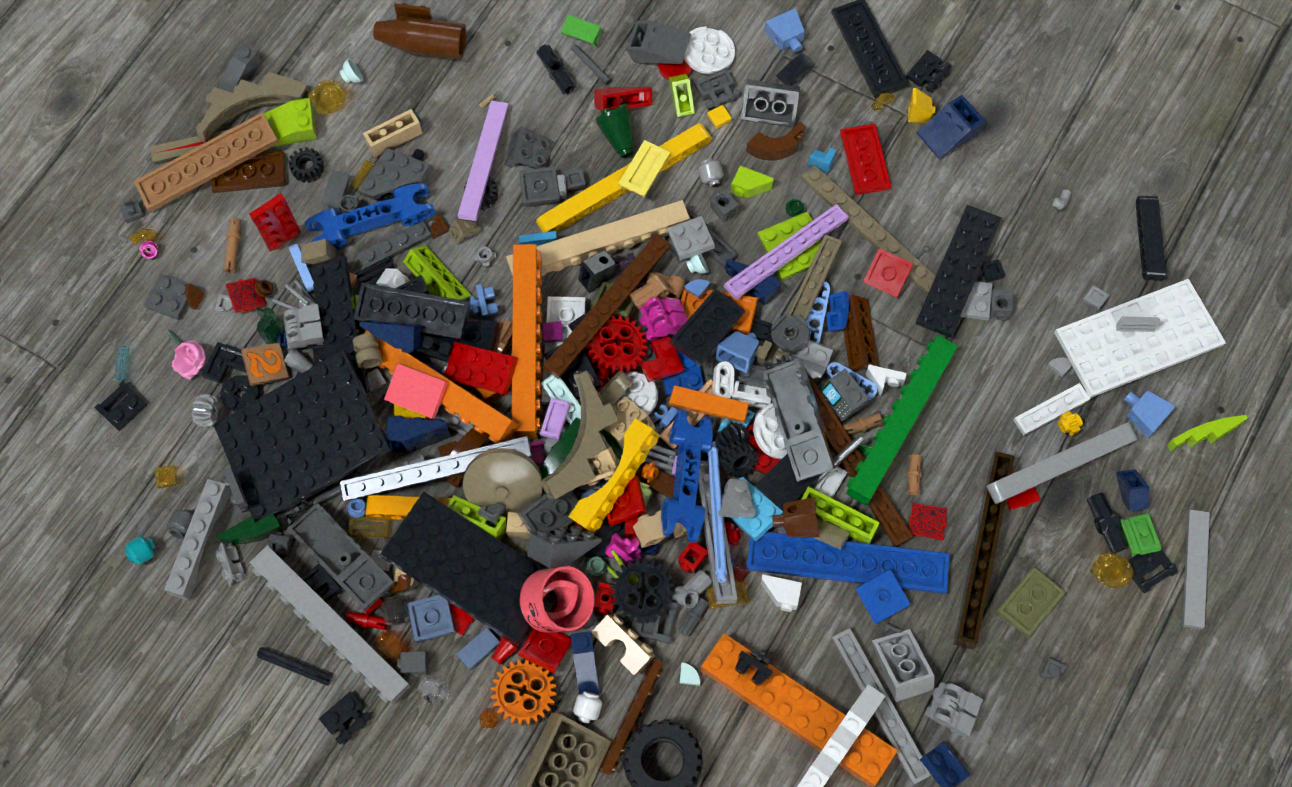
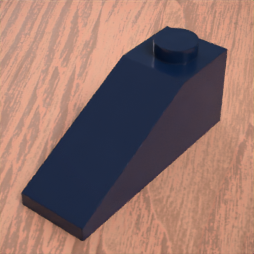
M376 320L360 322L362 328L392 347L402 349V352L411 353L421 346L420 324Z
M591 631L570 634L579 694H583L584 691L600 694Z

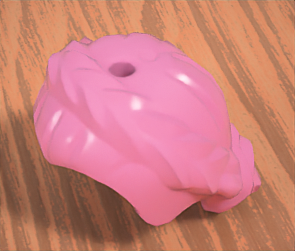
M193 340L181 343L175 349V359L172 361L174 371L178 372L182 377L191 380L194 375L199 373L205 363L206 354L203 347Z

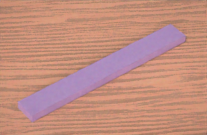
M490 102L459 208V219L477 221L508 112V103Z
M837 204L727 281L724 284V288L737 300L818 242L825 234H829L846 222L849 216Z

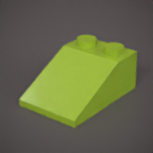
M310 98L292 100L263 113L279 141L274 146L317 140L315 114Z

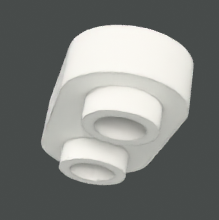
M724 361L717 364L714 368L713 394L730 398L734 391V367L729 362ZM721 369L725 371V375L721 374ZM720 388L724 390V394L720 393Z

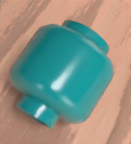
M140 535L126 544L124 552L132 564L141 565L154 557L153 549L156 547L150 538L145 539L144 536Z

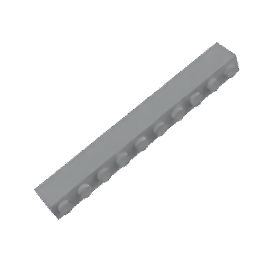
M266 546L249 562L253 566L251 571L259 578L263 576L267 580L265 584L273 592L275 590L281 593L279 598L286 605L291 603L295 607L293 612L300 619L305 617L309 621L307 626L314 633L319 631L323 635L321 640L328 647L333 645L337 649L335 653L343 661L345 659L349 660L352 663L349 667L357 675L361 672L366 677L363 681L371 689L375 686L380 691L378 696L385 703L390 701L394 704L407 691L410 685L271 548Z

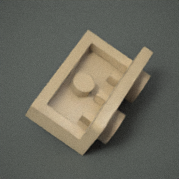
M611 447L587 459L594 467L593 473L595 478L581 486L586 484L592 486L600 482L602 478L609 480L613 476L619 463Z

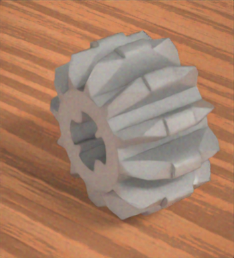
M200 394L195 398L192 417L196 425L207 427L216 423L220 406L218 398L211 396V394Z

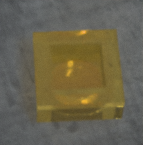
M175 465L155 468L156 487L158 489L178 485Z

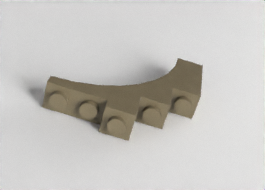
M268 72L266 77L261 80L260 85L241 79L239 84L234 87L233 93L213 87L212 91L206 96V103L209 109L205 111L203 120L196 128L199 140L204 143L208 142L214 132L225 122L249 109L267 105H283L292 100L309 98L308 84Z
M580 371L573 375L579 390L581 421L572 450L564 462L552 474L540 481L548 499H557L595 478L593 473L594 467L587 459L607 449L605 446L606 440L599 433V430L618 421L615 407L610 403L602 404V397L596 391L593 385L594 380L587 371Z

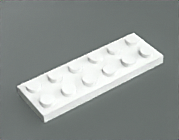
M548 296L546 323L561 321L563 341L545 343L544 353L561 345L571 334L572 331L568 324L585 314V297ZM543 369L544 381L552 375L545 369ZM542 386V405H549L551 397Z

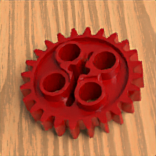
M613 314L611 320H608L586 346V350H590L588 357L594 356L592 363L599 362L597 368L604 366V372L611 369L612 374H614L615 370L619 372L623 371V369L629 373L630 367L635 370L637 364L641 365L642 359L646 356L645 352L648 349L645 346L648 340L643 339L646 334L645 332L640 333L642 327H635L636 321L629 323V317L624 321L622 320V315L615 319ZM621 333H626L629 337H624ZM602 335H608L610 338H604ZM624 350L630 351L631 354L624 353ZM604 352H610L613 355L608 356Z

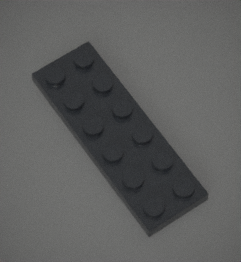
M856 0L832 9L831 14L874 98L907 87L908 82L866 1Z
M362 282L353 319L356 321L376 320L420 324L421 333L463 340L471 303L464 300Z

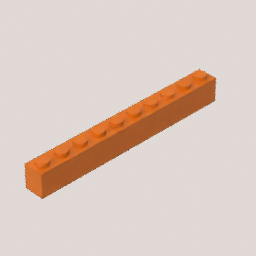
M378 338L379 346L377 349L381 351L383 361L377 366L382 369L385 367L389 368L388 373L393 375L397 364H401L448 382L441 404L446 406L445 410L452 415L459 414V419L468 425L470 422L473 423L476 431L483 435L485 432L490 435L489 439L495 443L511 439L519 424L411 354L402 352V349L394 348Z

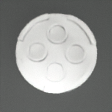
M699 27L689 32L691 33V38L684 55V60L692 69L703 74L713 75L731 66L735 56V46L732 39L725 32L707 27Z
M635 371L626 372L625 374L632 380V384L624 391L616 403L623 397H627L649 415L658 401V390L654 381L648 382L645 375Z
M771 403L757 414L753 425V432L761 450L770 457L781 460L787 454V450L783 441V435L780 432V426L777 423V417H775L774 405Z

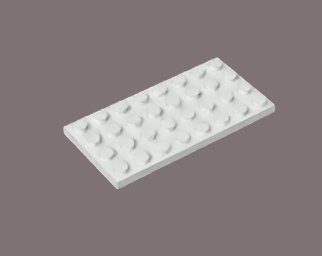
M1189 279L1058 328L1054 332L1090 398L1219 348L1226 343ZM1122 316L1160 318V325L1155 329V332L1116 331V324Z

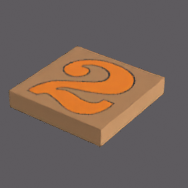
M280 343L241 350L250 386L287 380L289 378Z

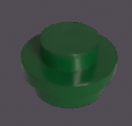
M792 199L786 204V213L791 217L798 216L803 213L804 205L800 200Z

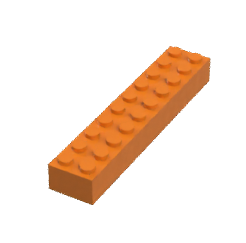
M536 244L513 245L512 356L518 358L512 377V420L519 424L513 434L515 438L528 436L529 439H538V434H540L542 429V422L538 418V415H542V403L538 399V396H542V385L539 380L542 377V366L539 359H542V348L539 342L542 341V329L539 322H542V311L539 305L542 304L541 287H539L542 286L541 269H539L542 268L541 251L537 250Z
M723 633L702 664L701 672L821 753L846 715L771 664L765 666L773 671L772 676L769 680L766 679L760 687L751 681L755 674V671L751 668L747 670L744 676L735 671L738 655L743 651L751 656V651ZM863 728L839 763V766L869 787H875L898 750Z

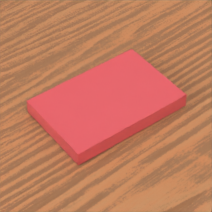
M397 364L384 400L435 419L448 382Z

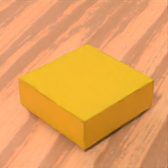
M723 105L707 112L708 118L716 129L732 121L731 116Z

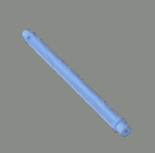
M712 441L707 454L715 552V575H717V581L723 583L726 582L727 569L723 517L718 516V511L722 505L719 450L717 443Z

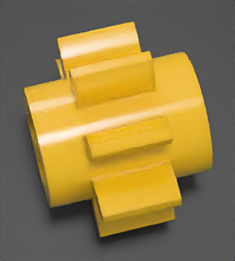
M1071 411L1063 413L1060 416L1061 420L1058 421L1061 432L1063 434L1069 433L1070 436L1079 433L1080 427L1083 425L1080 416L1077 413L1072 414Z

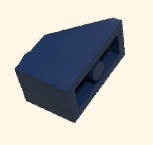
M1136 469L1116 472L1122 502L1128 510L1140 511L1141 509L1149 508V486Z

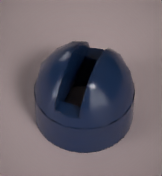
M280 332L276 337V342L280 343L281 348H288L286 332Z

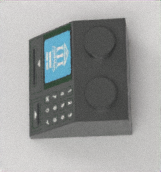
M846 368L831 378L820 390L841 424L870 403L867 395Z

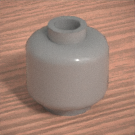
M714 158L702 161L698 167L702 183L709 184L710 187L720 184V180L724 177L720 162L714 160Z

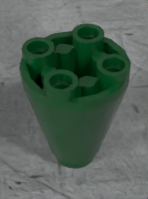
M627 104L620 105L614 110H611V108L602 110L601 116L596 118L597 126L616 153L620 155V158L632 155L634 153L631 111Z

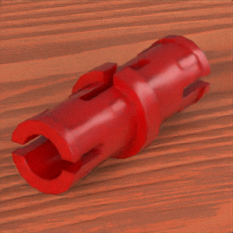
M348 611L346 615L348 619L345 620L347 624L363 626L365 629L371 627L386 630L388 625L386 624V622L388 623V618L371 616V613L360 614Z

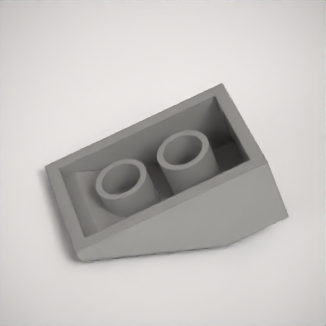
M910 629L902 633H895L872 640L887 686L895 702L934 690L935 676ZM900 636L902 637L901 640L898 642V644L892 645L891 643H889V642H894V643H895L897 637H900Z

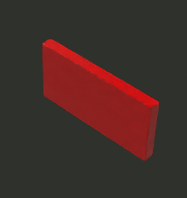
M876 123L840 129V136L855 196L891 190V183Z

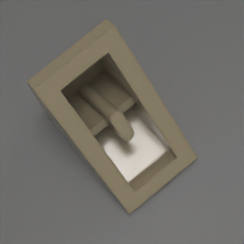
M326 238L301 246V263L316 265L338 257V249Z

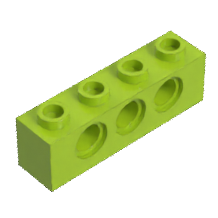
M808 486L802 499L815 497L817 518L849 531V536L861 543L870 544L880 522Z

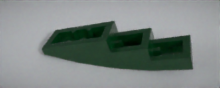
M578 417L570 424L539 468L542 479L552 474L564 462L572 450L581 421Z

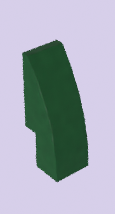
M272 513L257 522L251 516L218 534L216 537L222 544H249L268 539L270 534L275 535L277 532H284L277 517Z

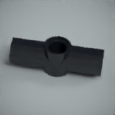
M545 44L536 51V54L547 69L549 77L554 80L562 94L571 93L576 88V84L565 69L563 61L557 57L550 45Z
M1098 493L1087 498L1086 501L1094 515L1095 527L1098 533L1103 535L1111 554L1128 548L1129 546L1120 529L1119 517L1114 511L1112 512L1104 493Z

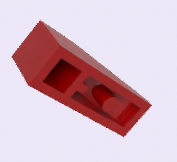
M609 87L594 90L595 108L602 111L607 108L614 110L623 104H627L629 109L652 105V87Z

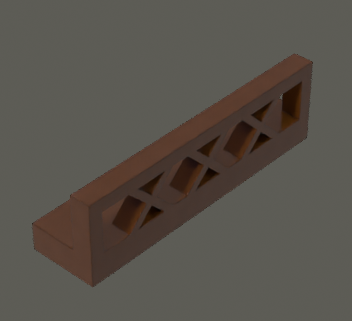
M851 295L849 296L847 324L843 329L849 369L857 372L863 368H868V365L879 367L868 299ZM859 303L862 304L863 311L859 307ZM867 355L870 357L871 363L868 362Z

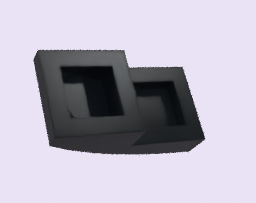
M802 52L789 62L776 77L784 85L793 86L801 76L805 77L815 66V63Z

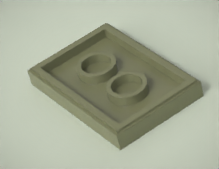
M1033 567L996 612L1029 638L1066 592L1037 568Z

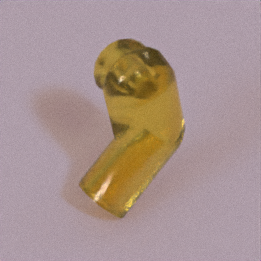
M142 228L131 235L129 240L133 245L141 240L154 241L157 234L154 230Z

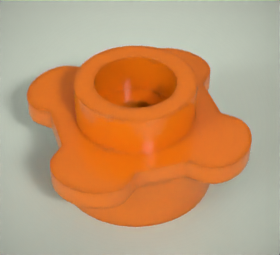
M654 461L646 463L642 468L641 476L646 478L648 483H651L659 472L658 466L655 465Z

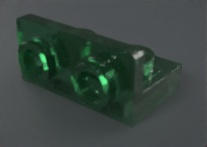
M257 307L256 312L261 319L258 321L256 330L267 345L276 343L277 335L282 332L283 326L272 309Z

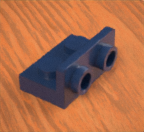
M944 741L919 759L940 787H956L970 776V773Z

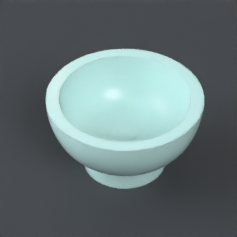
M348 58L343 64V69L340 70L342 78L346 83L350 81L354 83L363 81L359 68Z
M702 253L686 259L691 273H708V267Z

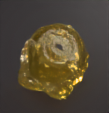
M324 80L311 90L308 97L314 104L316 112L321 115L332 113L342 108L345 101V91L339 82Z
M1110 552L1101 554L1090 569V572L1096 577L1097 581L1109 588H1121L1128 585L1134 574L1128 560L1122 556L1113 555Z

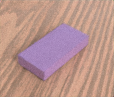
M551 398L540 432L541 436L555 440L560 439L570 408V402Z

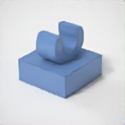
M661 404L659 409L663 411V415L655 412L653 417L656 420H661L659 424L665 429L678 410L671 407L668 411L667 407Z

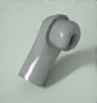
M1062 190L1060 199L1056 197L1052 201V206L1056 207L1057 210L1065 208L1069 202L1071 192L1069 190Z

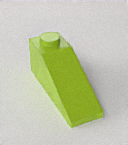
M453 495L447 507L498 540L502 539L507 530L505 517L500 516L494 524L478 515V510L482 507Z

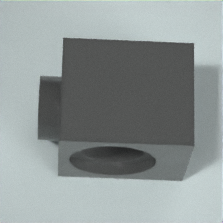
M725 189L721 192H716L710 199V208L724 223L738 213L739 204ZM725 203V204H727V205H726V206H721V205H719V204Z
M993 289L990 304L991 318L996 320L1009 319L1012 313L1013 291ZM997 304H1002L1005 308H1000Z
M426 651L401 652V658H398L397 661L398 671H401L403 676L428 675V654Z

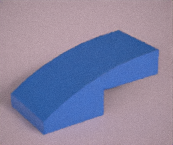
M848 291L829 295L831 312L826 313L829 332L846 327L849 313Z

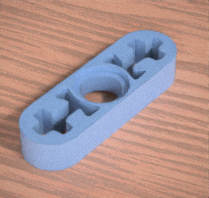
M298 244L289 246L307 292L314 291V282L305 263H301V251Z
M837 362L830 363L827 366L826 377L829 380L835 376L831 374V370L838 369L839 373L846 368L849 374L856 379L858 385L862 382L860 388L864 393L865 389L871 388V392L866 394L869 400L876 396L877 386L870 380Z

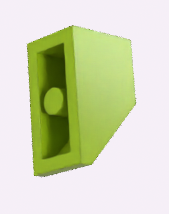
M683 74L668 77L677 117L695 114L688 76Z
M739 166L731 183V192L738 197L750 198L772 190L774 178Z

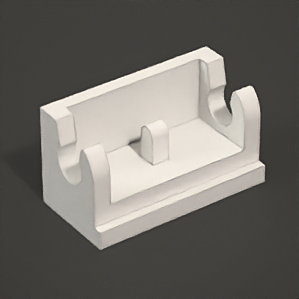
M735 381L732 399L749 403V407L760 409L771 404V398L766 395L765 388L739 384V381Z

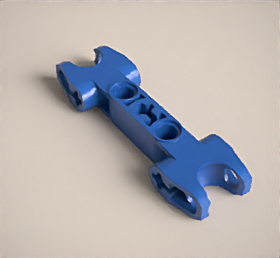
M414 184L394 190V198L351 210L344 214H339L337 209L321 211L305 221V226L308 231H323L320 236L312 239L311 242L326 238L338 249L347 244L346 237L363 233L400 220L404 226L416 225L432 217L436 212L433 204H417L420 199L430 193L427 184Z
M681 408L676 412L669 436L670 443L679 445L673 499L669 497L664 499L661 509L663 535L669 537L675 529V524L680 523L687 530L688 541L694 543L698 540L705 519V507L696 505L701 452L707 453L709 451L713 432L710 416L704 415L698 427H694L687 421L686 410Z

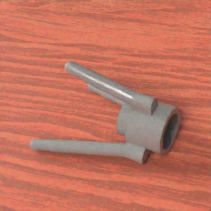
M298 280L295 281V284L306 297H302L288 284L285 285L291 293L300 299L298 303L300 308L316 304V300L310 296ZM272 299V302L285 308L299 309L282 301Z

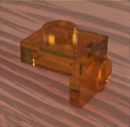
M389 630L381 632L375 639L374 645L394 664L401 657V652L408 650Z

